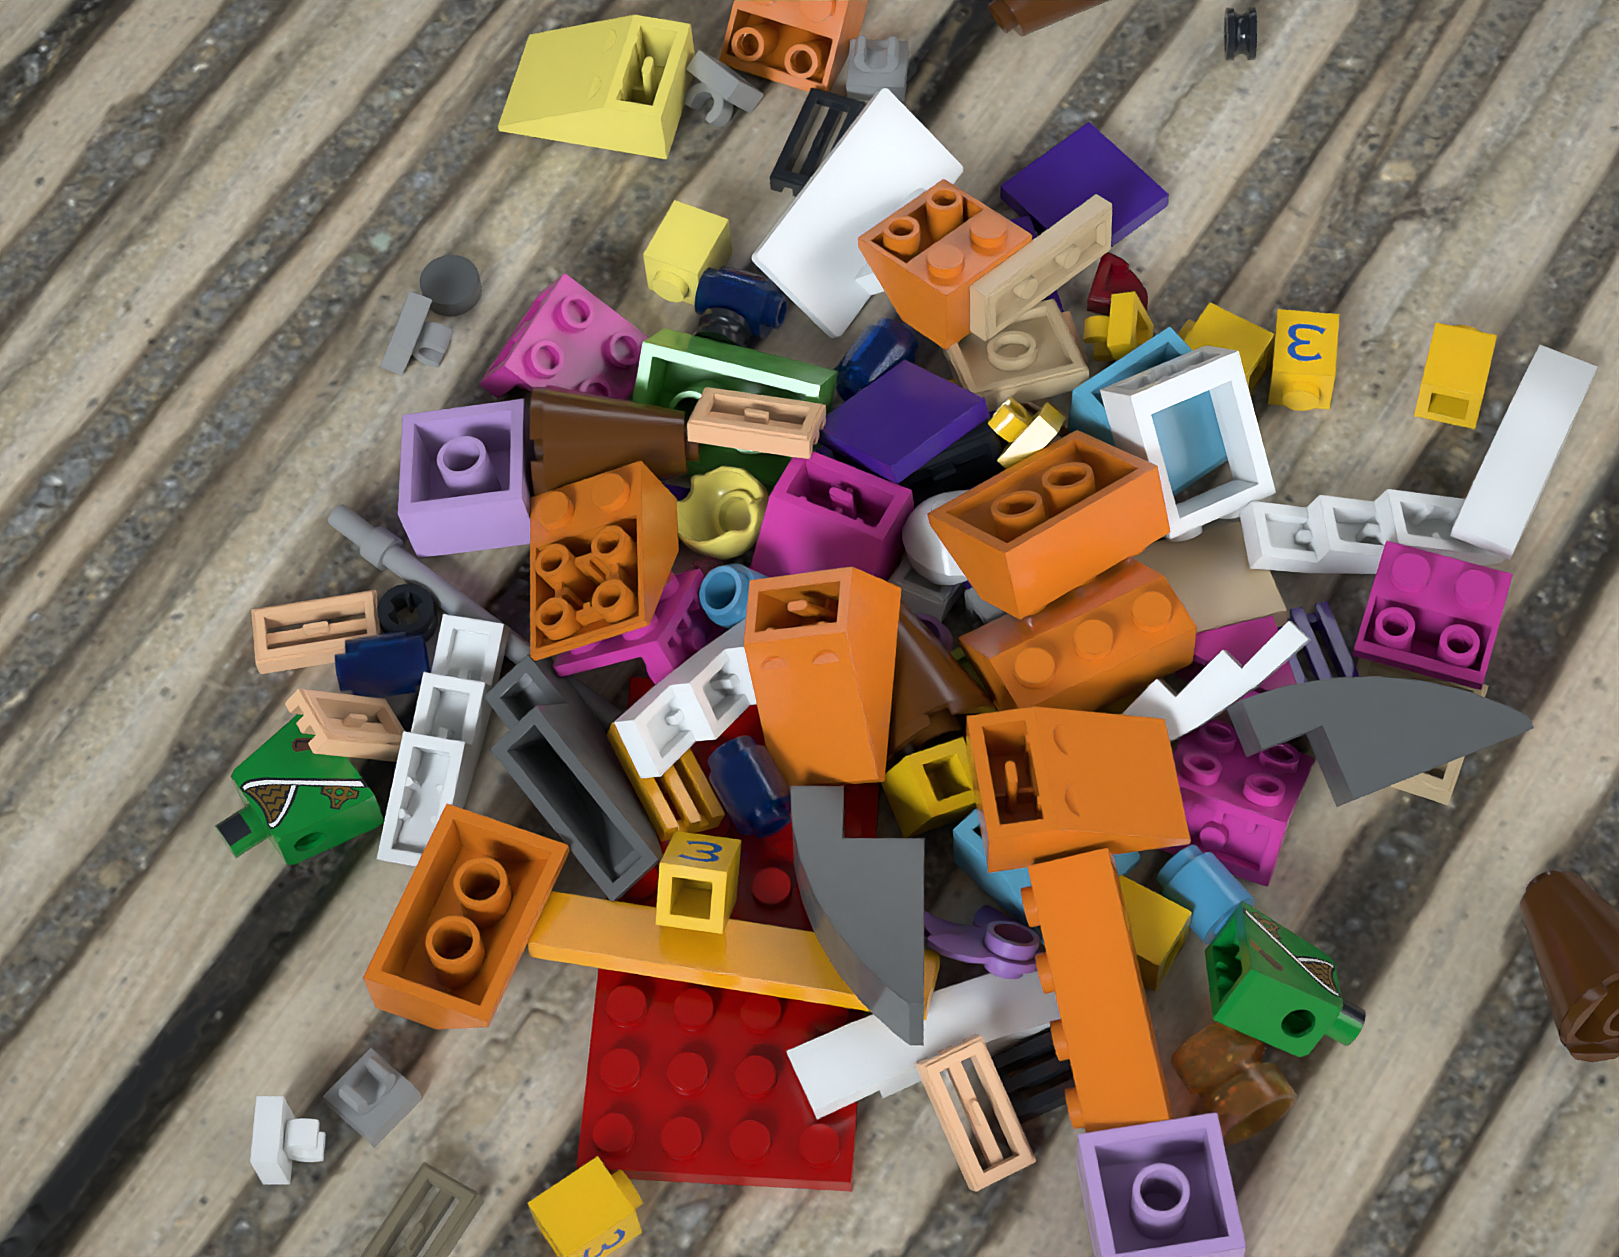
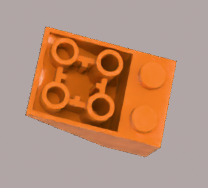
M642 461L530 497V657L533 660L544 659L650 625L679 551L677 498Z
M854 567L749 581L743 644L775 788L786 790L790 789V786H834L885 781L901 587Z
M1035 706L966 716L967 757L988 873L1026 868L1027 866L1103 848H1108L1112 855L1190 844L1191 839L1165 719Z

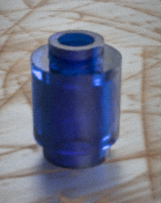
M724 265L719 270L709 267L703 272L696 290L694 308L698 315H701L706 309L714 307L734 311L747 320L752 336L766 338L772 328L779 330L783 325L788 310L789 298L786 294L782 293V290L769 277Z
M881 318L876 324L866 326L834 368V370H838L836 390L839 396L846 402L903 360L915 364L914 354L919 347L916 337L903 324L890 318Z
M406 629L346 639L345 653L335 654V668L340 691L352 690V694L356 696L386 698L417 692V686L421 685L423 672L431 673L423 633L408 635Z
M741 736L724 743L710 755L707 761L711 769L709 781L741 835L755 834L757 838H766L776 834L788 825L791 820L789 815L791 813L790 788L765 746L757 745L751 736Z

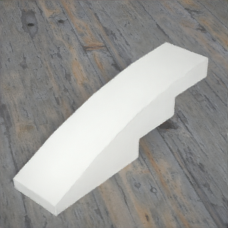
M1539 345L1477 473L1450 536L1509 560L1511 559L1544 491L1549 475L1566 442L1575 417L1592 384L1597 366Z
M1386 489L1374 502L1319 495L1308 507L1251 501L1239 513L1250 569L1301 573L1376 574L1386 541L1477 565L1499 564L1506 559L1450 536L1455 521L1466 500L1462 498Z
M443 614L431 673L423 672L411 732L403 731L377 854L378 860L416 867L446 803L464 809L492 709L483 696L499 681L510 628L505 624Z
M746 618L690 657L614 721L640 778L661 777L696 741L717 739L750 705L757 704L743 644Z
M1288 621L1245 666L1240 664L1227 650H1222L1179 694L1163 679H1156L1121 715L1165 719L1171 743L1205 725L1225 711L1226 708L1258 688L1311 640L1293 622Z
M1038 971L1023 974L1019 979L1001 978L990 973L933 992L927 1020H924V1045H908L873 1014L786 1052L814 1114L819 1119L877 1091L880 1092L883 1099L922 1081L914 1063L924 1058H932L938 1055L939 1051L949 1046L955 1047L963 1043V1039L974 1034L981 1035L990 1056L993 1057L1050 1031V1021L1060 1019L1061 1017L1055 992L1044 994ZM970 1057L961 1061L964 1070L974 1066ZM942 1070L946 1078H949L947 1070Z

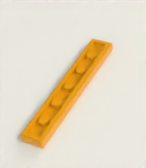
M551 891L527 943L529 956L533 958L870 1011L861 1003L837 973L816 938L815 933L810 931L728 919L722 934L655 925L657 907L618 901L611 902L606 899ZM925 949L924 1020H927L940 967V954L936 951Z

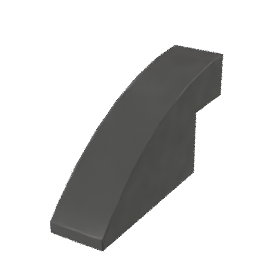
M527 654L483 696L510 729L490 750L563 842L569 845L571 852L610 901H618L661 861L663 854L655 829L606 736L607 734L576 688L566 676L558 677L552 667L555 661L551 656L535 661L530 657V654Z
M1381 676L1326 678L1286 685L1242 699L1226 708L1246 757L1306 734L1336 807L1534 728L1528 715L1472 692L1422 680Z
M790 786L794 867L802 903L816 938L837 973L865 1007L908 1045H924V838H845L844 786Z

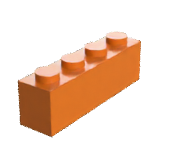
M1103 848L1027 866L1031 886L1021 888V897L1029 927L1041 926L1046 952L1035 954V960L1044 994L1055 992L1061 1018L1050 1021V1029L1059 1062L1070 1059L1075 1086L1065 1088V1098L1073 1129L1085 1127L1086 1133L1174 1119L1115 858L1108 848Z

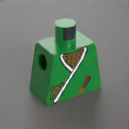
M301 714L294 716L233 770L230 776L245 807L215 825V828L235 858H238L268 838L287 865H295L373 830L384 823L375 795L347 757L313 753L308 743L315 735L303 734L296 724L303 717Z
M1241 901L1205 949L1213 1020L1297 1057L1309 1055L1323 1035L1344 1046H1348L1361 1032L1366 1012L1364 1009L1341 997L1336 965L1331 957L1249 904Z

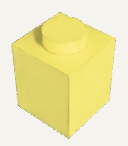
M674 200L643 254L648 289L655 291L660 297L670 302L679 303L683 301L702 308L733 254L729 219Z

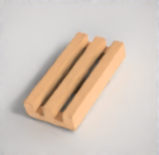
M705 387L687 423L688 441L810 459L813 453V444H817L819 440V430H823L826 424V405Z
M376 590L251 609L255 662L259 673L266 674L385 655L381 635L383 633L382 625L378 619L377 607L379 598ZM364 613L366 617L328 624L327 621L303 625V628L267 634V629Z
M298 688L285 702L290 713L303 715L296 723L303 734L315 735L308 743L314 754L397 762L402 735L405 730L386 699Z
M974 1034L963 1039V1043L955 1047L949 1046L939 1051V1054L932 1058H924L914 1063L970 1190L977 1192L1036 1162L981 1035ZM969 1057L1013 1156L1005 1160L1001 1155L961 1061ZM942 1070H947L989 1168L983 1171L939 1073Z

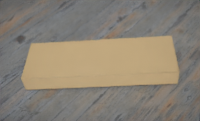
M1095 194L970 285V331L987 341L1111 250L1112 203Z

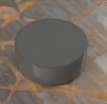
M458 255L438 257L426 265L420 276L422 295L432 299L429 309L439 315L457 316L471 310L481 297L482 286L478 270L465 257Z

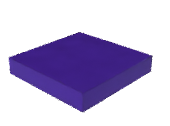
M1087 122L1000 185V198L1020 217L1030 215L1034 229L1038 234L1045 232L1095 194L1112 203L1111 248L1166 208L1169 194L1090 122Z
M903 360L826 415V424L823 430H819L818 443L898 484L982 423L990 415L985 398L907 360Z

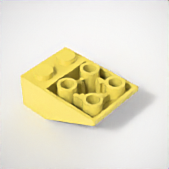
M629 15L530 34L498 124L499 131L667 159L684 108L685 95L690 89L694 76L686 70V67L695 56L691 24L640 15Z

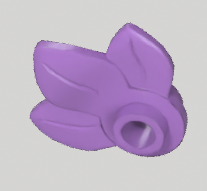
M989 905L982 906L976 912L972 925L946 921L924 911V936L927 938L926 944L937 953L966 963L984 964L987 971L1006 979H1019L1023 974L1037 971L1035 954L1041 953L1038 949L1040 937L1032 929L1020 924Z

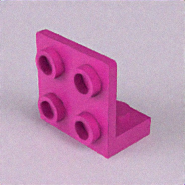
M564 273L538 293L479 385L497 399L516 385L522 390L526 388L531 393L533 388L550 385L627 400L636 384L643 341L649 337Z
M701 569L677 575L670 571L649 626L560 653L552 665L558 677L642 657L649 677L657 684L699 650L728 631L729 629L711 621L700 603V588L705 578Z
M1210 720L1205 725L1182 736L1173 752L1191 839L1190 844L1157 849L1176 855L1182 849L1190 845H1196L1203 853L1212 852L1232 875L1268 887L1275 872L1290 818L1310 777L1315 759L1310 755L1298 752L1296 748L1287 743L1276 745L1246 757L1235 729L1227 723Z

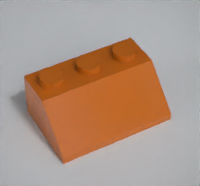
M1078 430L927 513L930 526L979 597L1019 620L1041 612L1050 602L1076 587L1089 584L1096 579L1098 574L1126 558L1142 553L1148 545L1171 532L1158 466Z
M1129 557L1098 574L1096 579L1089 584L1076 587L1050 602L1041 612L1026 616L1021 620L1006 614L958 637V644L999 711L1035 706L1093 712L1153 683L1156 679H1161L1192 664L1197 626L1165 576Z
M446 803L363 976L375 1007L436 1030L489 1027L569 854V845Z

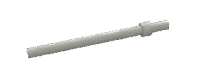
M344 504L338 505L331 512L328 524L359 546L360 555L379 570L389 569L408 584L422 587L428 591L433 602L450 615L504 624L404 550L403 540L384 526L375 528ZM510 628L504 656L517 665L527 654H530V643ZM574 675L566 676L597 718L602 728L608 733L612 722L616 721L623 712Z

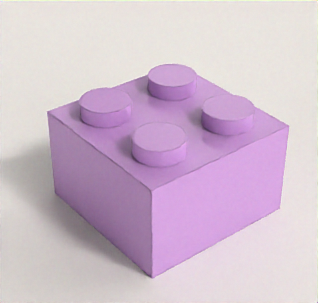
M524 399L405 414L402 416L398 516L418 558L530 544V497L534 496L531 461H535L534 440H530V413Z
M1217 1112L1078 1134L1076 1166L1094 1257L1245 1256L1246 1244Z

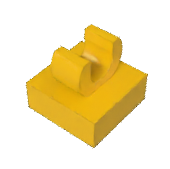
M1136 292L1112 294L1110 317L1099 315L1086 318L1083 341L1085 344L1094 343L1093 358L1095 361H1118L1153 338L1154 324Z
M1009 397L988 422V425L999 436L1009 442L997 461L1004 468L1008 469L1042 450L1058 433L1066 418L1048 402L1031 418L1029 413L1017 401Z

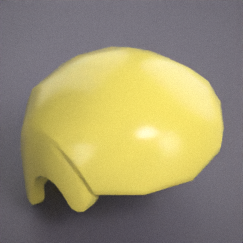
M723 465L705 473V475L692 476L689 494L685 499L677 501L678 539L692 551L720 560L743 555L758 540L769 500L767 489L745 468Z

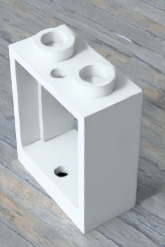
M1206 345L1100 389L1116 448L1158 466L1171 531L1163 536L1167 542H1181L1194 538L1202 533V525L1218 518L1240 517L1239 513L1251 501H1259L1276 493L1239 351ZM1209 390L1233 480L1176 505L1151 414Z

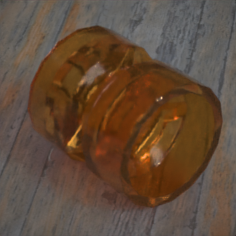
M1216 1021L1184 1042L1172 1055L1170 1063L1190 1094L1198 1093L1200 1097H1206L1201 1109L1203 1115L1217 1112L1223 1143L1226 1146L1243 1142L1276 1123L1295 1105L1298 1096L1275 1062H1261L1266 1048L1260 1040Z

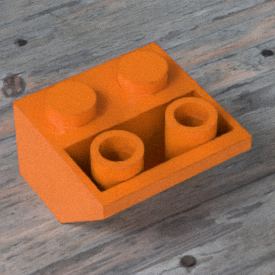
M734 0L719 61L729 67L807 92L810 91L811 87L830 92L849 56L850 39H856L860 34L868 0Z
M942 179L859 236L858 248L902 321L947 350L950 346L971 333L970 285L1031 242L1032 234L949 181Z

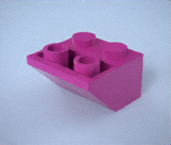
M814 451L810 459L792 457L769 496L750 569L768 577H778L854 567L888 581L905 552L902 541V529L907 518L914 510L912 490Z
M1386 541L1356 640L1353 656L1481 690L1513 574Z

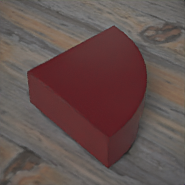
M1109 252L1101 256L1087 299V311L1110 316L1112 294L1136 292L1147 312L1148 293L1146 288L1143 287L1135 273L1129 269L1130 265L1124 259Z

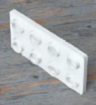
M881 89L874 94L752 255V261L826 335L832 339L840 337L872 295L884 292V289L858 248V237L942 179L954 184L963 172V166L889 89Z

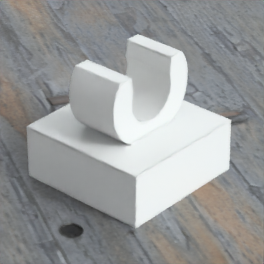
M256 1096L250 1163L263 1184H290L292 1160L301 1162L324 1161L326 1134L325 1132H319L320 1122L316 1119H296L284 1096Z

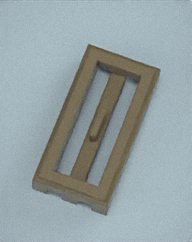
M423 1162L361 1257H385L432 1185L439 1188L440 1191L419 1223L416 1224L396 1257H417L456 1198L460 1200L423 1256L448 1257L481 1208L484 1200L478 1192Z

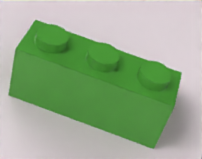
M664 328L643 341L633 402L685 411L688 423L705 387L820 403L826 405V415L831 412L838 370ZM818 442L813 444V451L815 452V450L819 449L822 444ZM700 443V461H689V470L686 476L705 475V473L723 465L745 468L767 489L768 496H770L792 457Z

